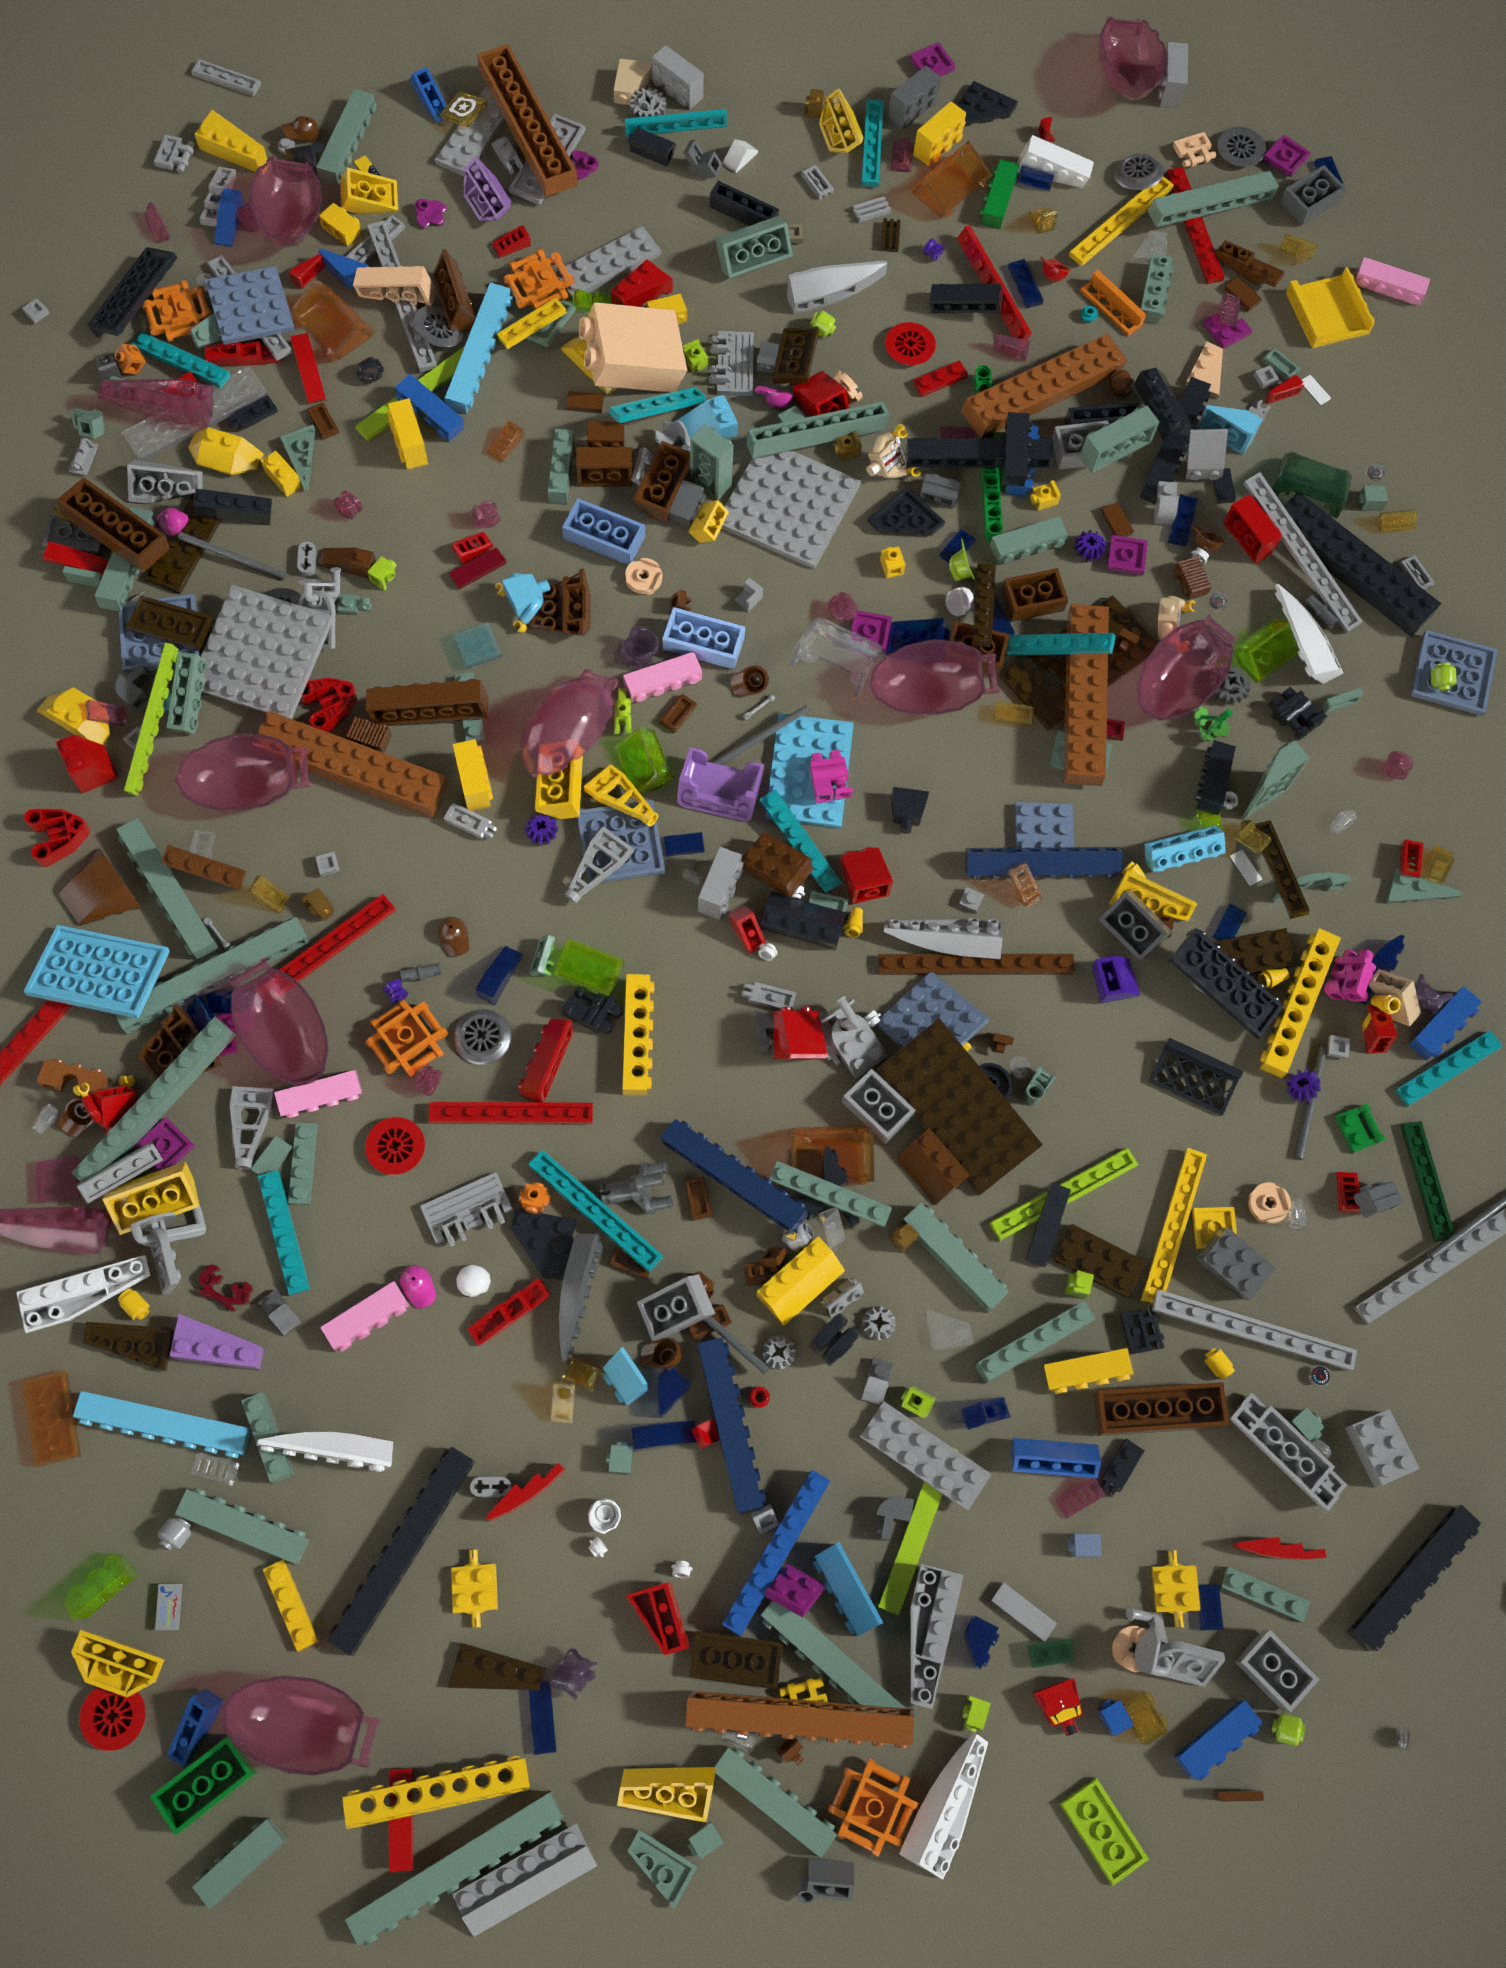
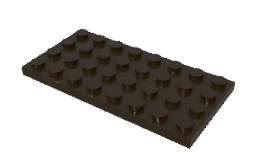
M1113 595L1097 605L1109 607L1108 633H1113L1116 636L1112 654H1108L1107 688L1161 649L1159 644ZM1067 627L1058 634H1067ZM1123 628L1140 637L1135 647L1129 645L1126 652L1119 648L1123 641L1119 638V634ZM1066 654L1026 655L1001 673L1000 678L1047 731L1065 719Z
M940 1018L877 1068L888 1084L916 1110L913 1115L927 1131L930 1128L970 1174L966 1180L979 1196L1043 1146L1042 1142Z

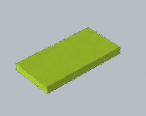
M1097 1778L1092 1779L1059 1803L1112 1886L1149 1860Z

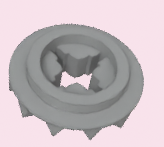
M882 1306L872 1307L863 1317V1329L872 1339H887L895 1330V1316L889 1309ZM879 1315H881L882 1322L888 1324L882 1325L878 1332L877 1324H874L873 1321H877Z
M776 1335L769 1338L762 1349L765 1363L774 1369L787 1368L793 1363L796 1355L793 1342L786 1336ZM774 1345L779 1349L786 1347L783 1351L784 1359L779 1355L772 1358L776 1351Z

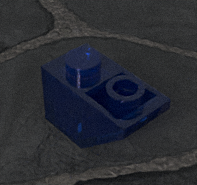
M235 986L206 994L211 1013H239L256 1005L250 986Z
M975 1615L971 1617L963 1638L973 1667L981 1669L982 1666L986 1667L991 1656L988 1654L991 1645H996L1000 1634L997 1633L999 1627Z

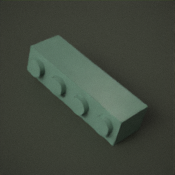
M555 429L548 486L549 504L567 505L575 443L574 430Z
M1059 516L993 536L990 548L997 564H1007L1014 559L1026 558L1037 552L1043 553L1047 549L1063 546L1068 533Z
M260 1392L241 1400L256 1444L259 1439L281 1435L266 1394ZM257 1445L271 1483L276 1484L295 1476L289 1456L282 1454L283 1450L274 1448V1452L260 1450L261 1446Z
M271 1818L265 1821L260 1819L251 1827L253 1832L245 1838L244 1835L233 1844L234 1849L228 1855L224 1852L214 1861L216 1864L214 1868L210 1871L205 1869L195 1878L197 1883L192 1888L208 1909L215 1907L287 1841Z

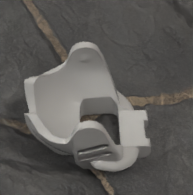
M680 420L677 423L664 421L662 431L655 429V441L658 446L661 441L674 445L682 439L685 444L681 448L690 451V436Z

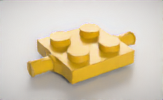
M469 1550V1564L463 1567L451 1568L453 1613L471 1614L472 1628L481 1627L480 1613L498 1609L496 1564L484 1565L478 1563V1550Z
M1167 1551L1169 1564L1163 1567H1151L1155 1612L1174 1614V1627H1184L1182 1614L1188 1611H1200L1196 1565L1184 1566L1178 1564L1177 1551Z

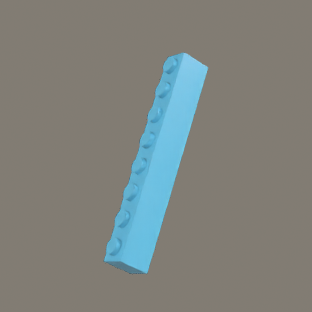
M490 283L445 396V404L454 411L467 414L468 409L473 406V396L479 391L480 378H484L485 365L489 364L490 352L495 349L497 333L502 330L501 324L507 318V308L512 305L513 297L511 296L510 288Z
M83 1391L80 1392L73 1417L79 1419V1423L92 1426V1422L100 1424L99 1428L112 1431L113 1427L121 1428L120 1432L128 1435L139 1432L142 1433L141 1437L154 1440L155 1436L162 1437V1442L175 1445L176 1441L184 1442V1447L196 1449L198 1445L205 1447L204 1451L217 1454L218 1450L225 1451V1456L238 1458V1455L245 1456L252 1433L251 1429Z

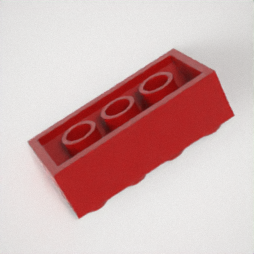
M550 1019L548 1025L544 1024L541 1031L543 1037L540 1042L536 1043L533 1051L535 1056L533 1060H529L526 1066L527 1075L525 1079L522 1078L518 1086L521 1097L533 1102H545L573 1035L572 1021Z

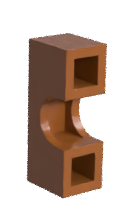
M53 1058L52 1061L44 1059L36 1081L42 1088L62 1092L66 1082L77 1079L78 1086L82 1092L81 1083L89 1085L88 1095H91V1091L105 1089L109 1078L104 1074L103 1070L97 1068L88 1070L84 1069V1066L72 1063V1065L64 1064L65 1062L60 1059Z

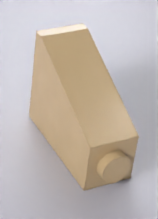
M619 59L614 86V103L630 105L631 95H636V90L641 92L642 88H645L652 80V63Z
M1378 969L1369 980L1368 985L1375 995H1395L1400 1000L1401 1005L1396 1013L1391 1014L1392 1020L1411 1026L1421 1014L1414 981Z

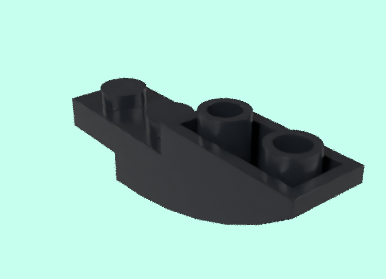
M828 1145L823 1151V1180L843 1187L848 1183V1173L844 1167L841 1168L837 1162L839 1157L834 1149L831 1150ZM831 1207L834 1214L841 1211L839 1209ZM842 1211L851 1228L860 1223L859 1217Z

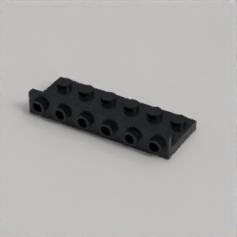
M150 247L144 249L87 324L96 337L100 338L103 333L119 336L124 331L125 327L134 318V315L143 306L149 295L153 293L155 287L163 279L167 271L173 266V263L178 258L174 252Z
M1197 928L1192 929L1186 934V939L1169 961L1256 1039L1261 1038L1284 1005L1279 1002L1276 996L1271 995L1263 984L1253 979L1247 970L1242 969L1231 956L1226 955L1218 944L1208 939L1203 931Z

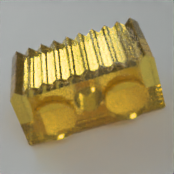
M1141 1690L1122 1702L1134 1724L1132 1728L1142 1745H1149L1168 1733L1166 1728L1168 1722L1162 1713L1158 1714L1154 1706L1157 1704L1150 1692L1146 1693L1145 1690Z

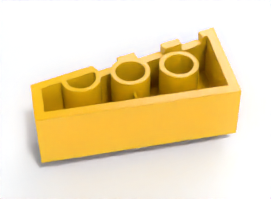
M211 110L195 133L200 150L260 174L268 163L265 148L214 110Z
M1128 1348L1044 1365L1049 1390L1051 1392L1054 1391L1055 1394L1066 1393L1069 1388L1082 1390L1088 1388V1385L1096 1384L1097 1386L1109 1384V1381L1117 1380L1122 1382L1134 1377Z
M716 1767L624 1769L617 1806L707 1822Z

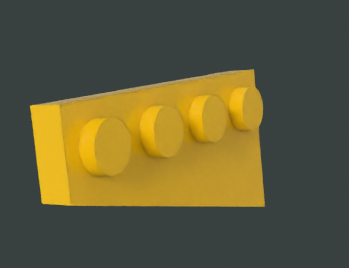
M1126 870L1109 902V905L1112 906L1126 891H1132L1153 913L1168 915L1186 921L1190 919L1197 906V902L1129 870Z

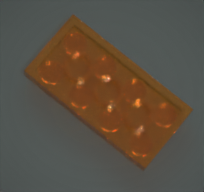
M62 1371L23 1381L22 1385L35 1467L81 1456L75 1417H73L74 1409L68 1372Z

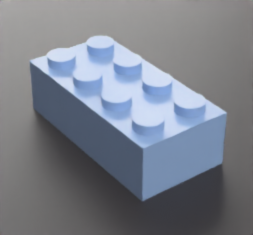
M673 607L662 639L663 650L679 655L694 652L697 660L735 669L745 638V627Z

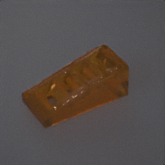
M508 421L487 453L503 462L524 437L523 430ZM498 448V449L502 450L503 453H500V452L497 451L496 449Z
M1026 862L1008 871L1020 904L1029 907L1042 899L1039 888ZM1022 872H1024V874H1023L1022 876H1020V877L1017 878V875H1019V874H1021Z

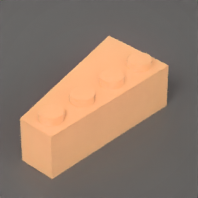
M424 266L357 268L353 283L359 297L383 300L384 297L392 300V302L406 300L410 301L412 305H417L420 302L426 303V306H432L436 291Z

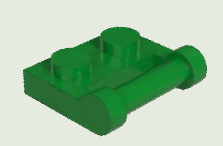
M1368 1103L1334 1117L1352 1154L1386 1140L1370 1112L1371 1108ZM1359 1114L1363 1115L1374 1137L1373 1139H1369L1358 1117Z

